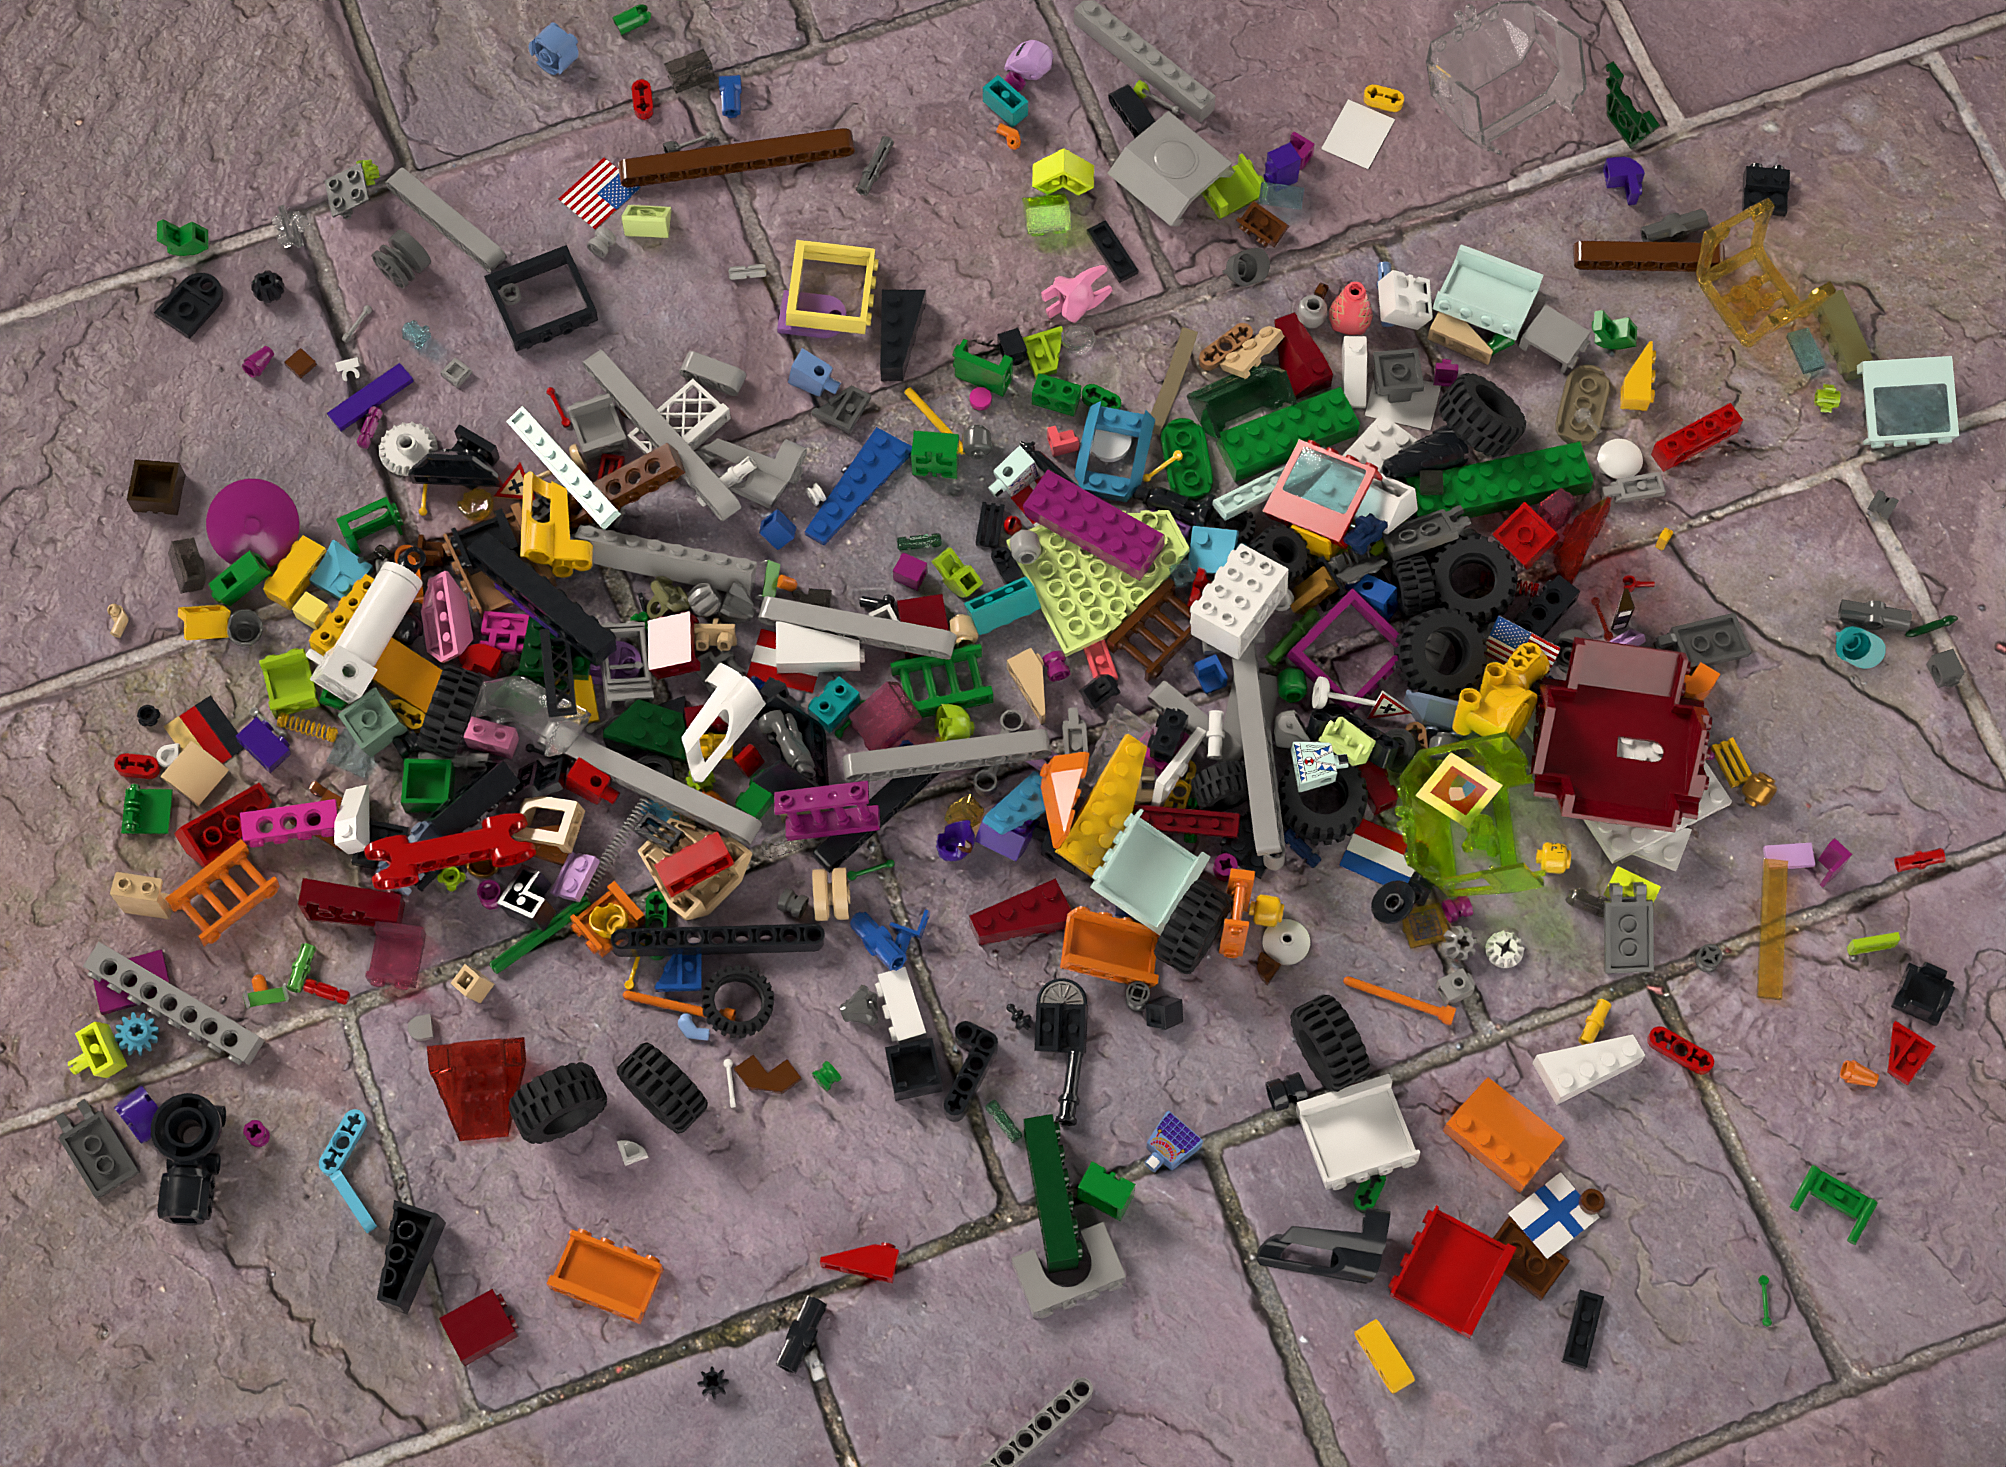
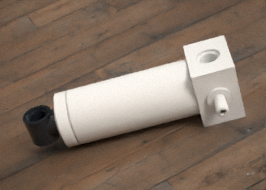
M410 547L399 555L398 564L389 561L383 564L332 649L327 651L324 656L313 649L307 651L306 657L318 664L310 678L311 681L348 704L362 697L378 670L374 667L422 587L423 583L416 575L418 569L426 562V555L421 548ZM408 555L415 558V565L409 563Z

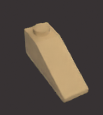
M1438 312L1430 327L1427 339L1489 365L1493 351L1466 321Z
M1029 648L1008 659L1007 670L1042 725L1045 723L1042 667L1044 662L1038 653L1035 654L1032 648Z

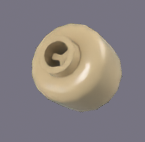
M959 614L948 622V630L957 635L955 647L962 648L964 645L976 643L979 634L970 616Z

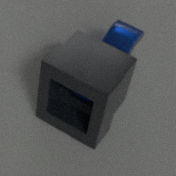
M752 676L750 679L759 691L763 701L768 700L776 693L784 699H787L789 696L786 684L769 677L765 683L756 676Z

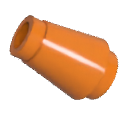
M1846 1060L1840 1070V1078L1844 1079L1845 1083L1875 1087L1879 1079V1074L1874 1073V1071L1855 1060Z

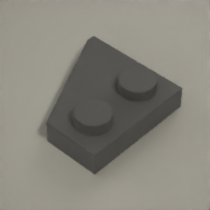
M851 385L843 390L841 394L830 398L828 403L819 409L817 407L814 408L812 416L850 434L870 402L871 394Z

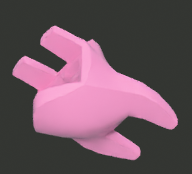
M1100 265L1089 268L1075 278L1056 277L1053 285L1041 292L1042 299L1045 302L1056 296L1059 298V301L1046 309L1047 316L1052 318L1062 312L1064 318L1076 323L1086 311L1102 303L1113 291L1112 287L1108 285L1093 292L1091 285L1096 279L1107 272V267Z

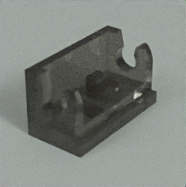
M704 48L664 63L668 73L667 77L676 94L715 79L712 63Z

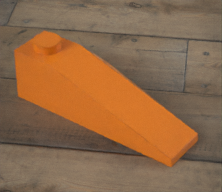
M1088 752L1053 756L1048 764L1045 763L1041 768V791L1053 848L1058 849L1069 835L1075 810L1072 808L1081 793V790L1077 787L1080 778L1084 779L1087 772Z

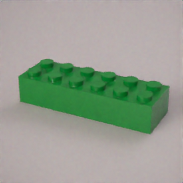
M1338 387L1219 432L1216 446L1234 482L1287 463L1299 439L1305 442L1312 440L1318 443L1320 447L1325 446L1327 448L1357 436L1360 423L1342 388ZM1303 450L1300 457L1308 453Z

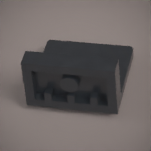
M460 424L455 429L457 443L451 450L455 452L473 450L480 453L493 468L500 459L497 446ZM464 486L471 491H475L478 488L476 486Z

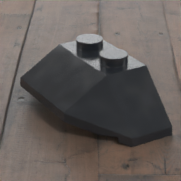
M451 449L432 451L424 456L408 472L413 484L502 488L499 474L480 453L473 450H464L463 452H455Z

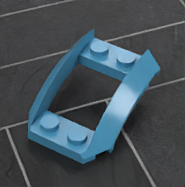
M1101 401L1090 406L1074 474L1078 485L1096 497L1127 502L1132 498L1138 486L1142 484L1155 418L1146 409L1144 414L1103 407L1101 406ZM1096 429L1139 437L1130 479L1087 471Z

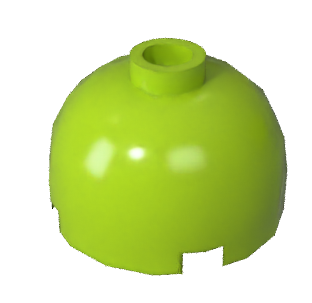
M941 704L942 706L938 707L935 717V729H939L940 738L935 736V742L970 738V735L974 734L975 727L974 722L970 720V716L965 709L957 705Z

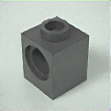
M1954 649L1932 655L1926 664L1937 688L1956 686L1960 683V679L1965 673Z

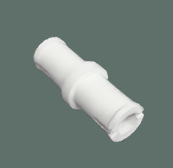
M1219 710L1209 711V731L1206 732V738H1208L1207 758L1213 760L1223 758L1222 739L1225 738V732H1223L1224 712Z

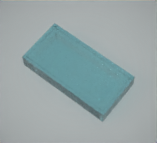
M1261 182L1258 204L1301 210L1304 188Z
M1809 328L1787 334L1786 338L1803 374L1824 369L1825 363Z

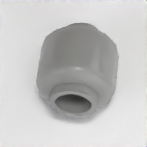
M1309 295L1300 301L1297 316L1298 320L1305 327L1316 328L1325 321L1327 305L1321 297Z
M1020 530L1010 538L1011 554L1014 560L1022 564H1031L1038 559L1041 554L1039 537L1035 532Z

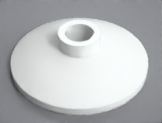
M1282 919V922H1278L1275 927H1267L1263 935L1262 944L1266 955L1281 965H1293L1300 962L1307 955L1310 948V937L1307 930L1300 923L1290 919ZM1289 936L1291 941L1288 943L1284 942L1283 937Z

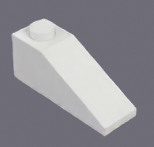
M1344 336L1343 392L1352 408L1366 409V336Z
M368 785L346 789L335 820V844L349 855L364 851V848L370 843Z

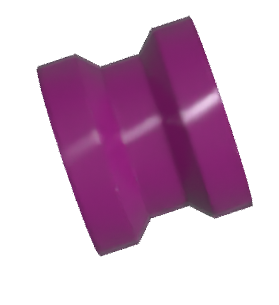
M1225 853L1215 859L1213 874L1219 881H1229L1231 868L1237 869L1238 867L1236 858L1231 854Z

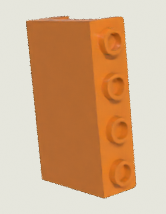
M1076 907L1067 914L1060 964L1061 969L1127 985L1135 981H1141L1149 989L1158 984L1159 975L1154 974L1156 962L1154 950L1160 937L1157 933L1144 924L1136 923L1132 918L1124 917L1120 919L1112 917L1113 915L1108 912H1092L1087 907Z
M578 1228V1231L571 1229L569 1241L555 1273L549 1276L546 1283L549 1289L641 1324L664 1270L662 1264L659 1263L660 1260L651 1255H646V1257L637 1255V1251L628 1246H624L623 1249L616 1247L613 1241L601 1237L600 1240L591 1237L592 1233L584 1229Z

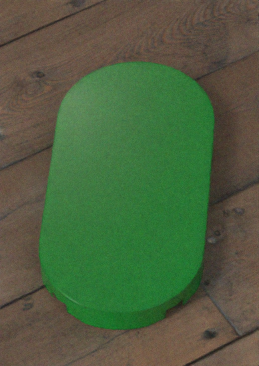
M1188 418L1174 419L1167 424L1161 433L1163 459L1166 462L1178 450L1182 452L1183 458L1175 460L1165 467L1168 485L1171 491L1187 496L1189 500L1198 501L1205 498L1213 486V472L1206 435L1203 428L1199 424L1194 423L1193 420Z

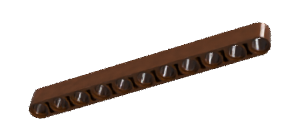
M847 128L628 158L618 163L621 185L630 188L843 158L853 155L855 147L852 131Z

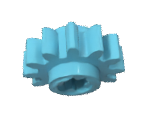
M132 1012L130 1020L122 1017L123 1026L116 1025L118 1033L115 1035V1041L120 1042L119 1049L123 1050L128 1047V1055L137 1050L139 1056H142L143 1048L152 1051L150 1043H158V1038L155 1035L159 1033L158 1027L154 1026V1019L151 1018L146 1021L145 1013H142L140 1018H136L134 1012Z

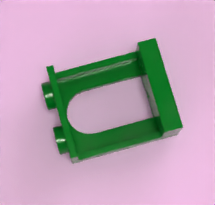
M387 496L336 519L350 552L355 555L361 553L356 542L357 540L395 524L399 535H403L400 526L404 524L395 503H389ZM378 509H387L386 513L354 529H351L348 524Z

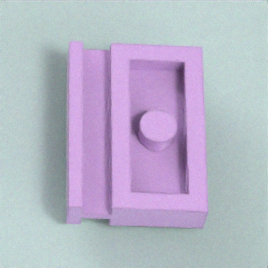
M569 853L550 893L555 897L559 896L563 899L580 902L600 860L591 855Z

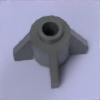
M734 582L729 592H726L722 605L715 618H720L721 624L745 623L746 620L750 621L756 611L753 608L754 602L742 585Z

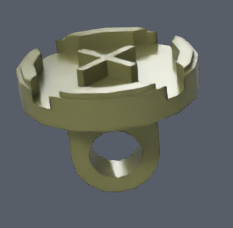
M657 576L651 583V589L655 594L647 605V614L651 619H656L659 616H669L673 611L676 613L688 611L690 608L686 592L679 586L675 588L671 585L673 583L672 580L664 576ZM660 604L661 611L657 614L656 607Z

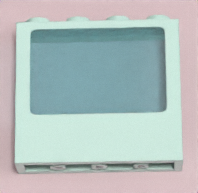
M1952 356L1863 361L1857 365V375L1863 374L1868 430V438L1863 441L1864 445H1871V448L1885 447V444L1892 443L1894 447L1907 446L1908 442H1916L1917 446L1928 445L1930 441H1938V444L1952 443V440L1959 436Z

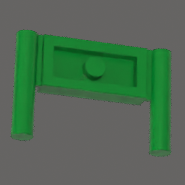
M1812 1165L1789 1206L1790 1209L1798 1212L1808 1192H1811L1812 1196L1852 1219H1858L1847 1238L1850 1244L1856 1245L1878 1202L1821 1171L1817 1166Z

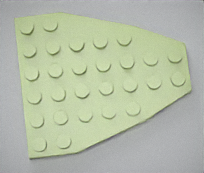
M1142 510L1141 513H1127L1164 534L1165 545L1141 581L1042 525L1029 529L1039 537L1041 554L1031 564L1017 563L1024 577L1027 576L1034 585L1041 611L1065 657L1107 638L1167 580L1189 553V546L1169 510H1158L1157 512ZM1010 539L1006 540V543L1011 551Z

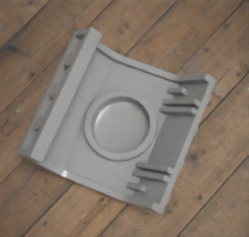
M1168 111L1124 148L1108 174L1170 226H1180L1184 221L1181 216L1189 204L1218 178H1231L1235 170L1230 167L1232 162Z

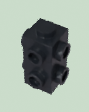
M1166 707L1164 715L1160 714L1158 716L1155 726L1158 728L1155 735L1151 734L1147 745L1150 748V757L1166 763H1170L1175 757L1188 726L1189 715L1183 710Z

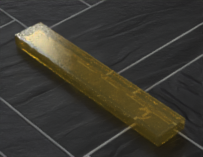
M1763 859L1756 998L1782 999L1788 861Z

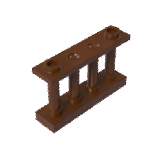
M1168 578L1107 639L1109 651L1114 654L1118 649H1124L1147 669L1144 678L1146 682H1149L1153 677L1155 679L1159 677L1164 670L1163 667L1194 636L1191 634V625L1183 631L1160 611V607L1165 602L1170 603L1188 619H1191L1190 607H1187L1184 602L1175 596L1176 583L1171 578ZM1149 618H1155L1173 633L1177 639L1170 646H1167L1145 627V622ZM1134 633H1139L1162 653L1154 662L1129 642V638Z

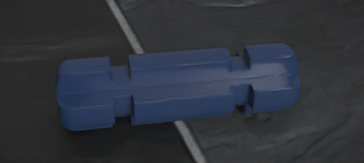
M1287 829L1284 832L1285 843H1289L1291 845L1290 848L1302 860L1305 858L1307 860L1306 863L1311 868L1316 867L1321 861V857L1316 852L1313 854L1311 852L1312 849L1300 837L1296 838V834L1291 829Z

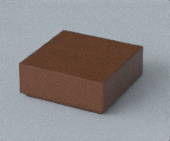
M301 348L284 362L285 366L300 379L317 365L316 361Z

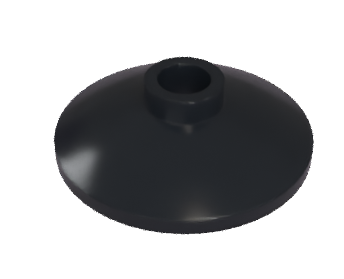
M1396 880L1386 883L1378 889L1372 899L1371 910L1373 916L1383 924H1395L1402 921L1410 914L1414 907L1415 892L1404 881Z

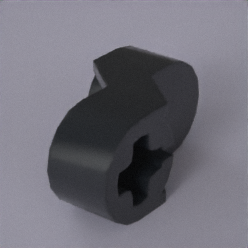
M999 547L993 550L991 559L1004 585L1024 577L1017 561L1012 557L1010 549Z

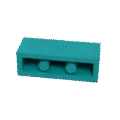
M1027 576L964 603L967 614L971 617L979 635L987 634L997 627L1010 624L1022 616L1030 615L1034 611L1041 609L1035 587Z

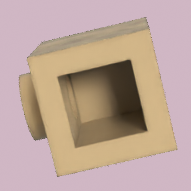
M464 964L451 982L464 996L478 1003L483 1001L495 985L480 971Z

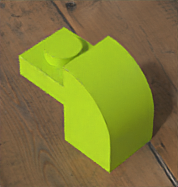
M948 547L931 561L943 577L942 581L959 597H968L984 584L972 566L964 565L951 547Z

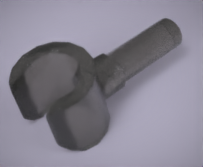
M378 545L369 555L358 558V563L361 564L375 558L384 561L386 558L389 559L388 553H390V550L384 545Z

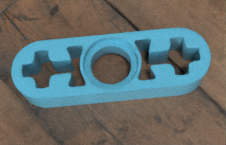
M353 1109L345 1114L319 1160V1168L326 1176H330L339 1169L342 1171L367 1126V1119L360 1110ZM359 1116L358 1119L361 1123L359 1125L355 1124L351 1129V1118L356 1119ZM346 1128L348 1131L351 1129V1131L354 1133V1136H352L349 1132L344 1131V1129ZM341 1137H347L350 1140L349 1146L345 1149L337 1148L336 1143ZM332 1150H335L336 1153H338V1154H340V1155H343V1156L340 1158V1157L337 1155L336 1158L334 1159L335 1155H334V1153L332 1152ZM334 1159L336 1167H330L327 1170L328 1167L325 1163L327 1161L331 1162Z
M340 1169L329 1176L366 1233L378 1227Z

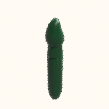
M1955 615L1945 616L1942 619L1908 630L1905 635L1906 637H1916L1944 626L1948 627L1957 621L1958 617Z

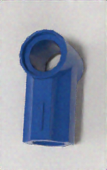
M741 75L719 76L722 115L728 118H736L738 115H741Z

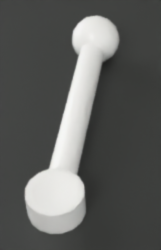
M726 1059L723 1065L727 1070L730 1106L733 1108L736 1107L731 1071L733 1061Z

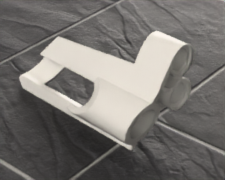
M719 663L705 680V683L708 682L716 690L682 736L689 770L694 783L703 782L766 704L757 688L747 677H742L739 672L722 663ZM719 716L729 725L725 739L705 762L699 739Z

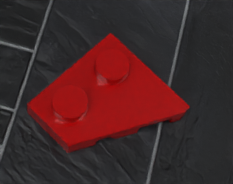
M1895 1021L1892 1027L1887 1073L1908 1086L1931 1056L1936 1046Z

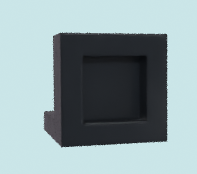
M1161 996L1147 1002V1026L1166 1030L1182 1023V999Z

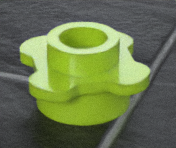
M456 866L444 868L441 874L438 875L437 880L439 883L447 886L448 891L453 892L457 889V885L460 882L466 880V875L463 872H459Z

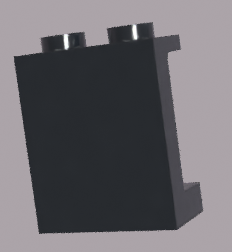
M502 508L493 511L495 517L459 532H457L455 527L451 529L453 537H450L454 550L459 549L461 556H458L459 562L463 569H468L470 576L481 572V570L470 562L467 547L486 532L490 533L493 537H498L505 547L509 550H514L520 556L519 546Z

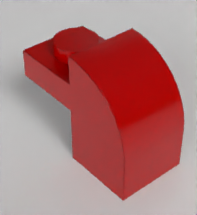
M486 644L468 646L458 656L462 665L460 667L475 673H482L494 679L505 660L501 650Z

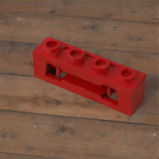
M1729 403L1657 441L1651 456L1661 470L1665 472L1736 434L1740 429L1743 419L1734 406Z

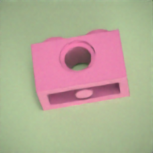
M471 716L464 739L468 748L512 759L519 736L516 728Z

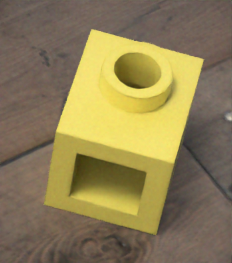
M305 592L292 608L298 620L315 630H318L324 623L326 616L332 613L326 603L308 592Z

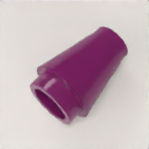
M264 346L245 358L242 364L245 373L253 378L260 376L274 356L273 350L268 346Z

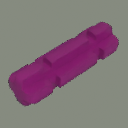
M374 406L370 408L369 416L366 417L360 432L362 435H359L357 439L359 447L369 448L370 439L373 438L379 424L377 421L381 419L383 414L380 408Z

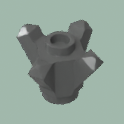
M861 984L851 998L840 1005L844 1021L859 1022L871 1026L878 1023V1017L875 1013L878 1011L877 994L869 991L867 986Z

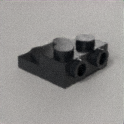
M1753 163L1750 166H1746L1743 173L1742 213L1786 216L1788 192L1790 189V170L1785 169L1782 165L1765 168L1760 163Z
M1246 812L1240 818L1238 839L1223 837L1220 846H1222L1221 854L1228 853L1233 855L1239 867L1244 870L1255 871V877L1261 879L1268 868L1264 865L1263 855H1257L1252 817L1250 813ZM1273 853L1270 856L1276 857L1277 854Z

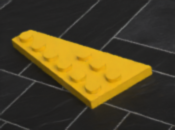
M1125 734L1072 822L1068 837L1055 851L1091 878L1098 866L1102 867L1105 861L1102 858L1109 848L1113 849L1116 845L1113 843V840L1119 831L1123 832L1126 826L1123 824L1133 811L1147 746L1130 734Z

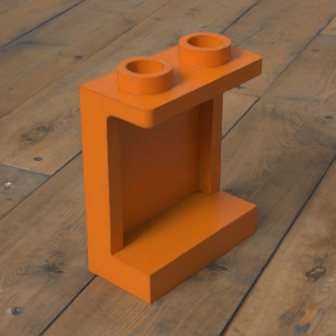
M615 881L607 886V893L577 917L574 914L570 916L572 921L570 927L578 937L583 935L587 940L585 944L593 954L598 952L602 958L612 950L611 938L607 939L599 936L589 924V916L596 906L606 907L609 903L622 906L628 914V926L626 929L640 928L645 924L646 919L644 913ZM618 940L615 944L619 945L624 940Z

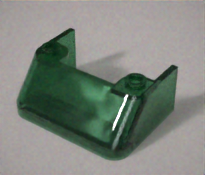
M1262 362L1258 367L1253 366L1249 370L1250 376L1247 379L1232 374L1189 393L1186 397L1204 432L1219 439L1221 438L1220 432L1226 427V422L1263 406L1275 410L1282 407L1284 402L1293 406L1296 405L1297 401L1287 371Z

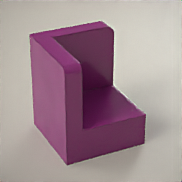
M1293 132L1290 136V142L1301 158L1300 170L1302 171L1314 154L1315 143Z
M902 553L893 569V580L918 591L928 573L927 562Z

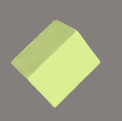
M628 205L622 214L625 236L668 238L671 207Z

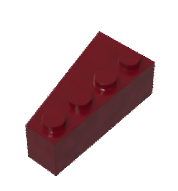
M302 878L298 907L306 920L401 929L405 901L402 895L396 891L388 890L383 892L369 888Z

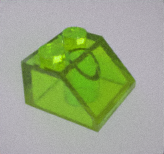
M1065 193L1022 198L1025 226L1028 234L1042 236L1045 234L1044 232L1063 234L1066 233V230H1071L1070 207Z

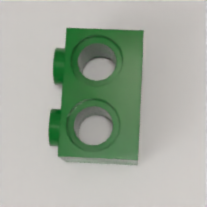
M1039 373L1032 390V405L1074 417L1081 399V385Z

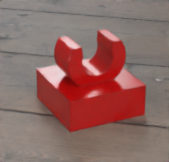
M751 744L742 747V751L737 756H733L736 765L743 775L748 778L765 762L757 749Z

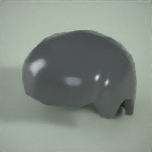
M248 609L239 610L230 616L227 635L233 644L240 647H249L260 640L263 623L257 613Z

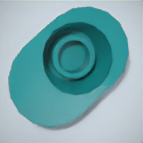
M1854 626L1846 627L1841 632L1837 631L1835 633L1837 636L1836 653L1842 660L1863 669L1872 668L1883 660L1886 646L1877 635Z

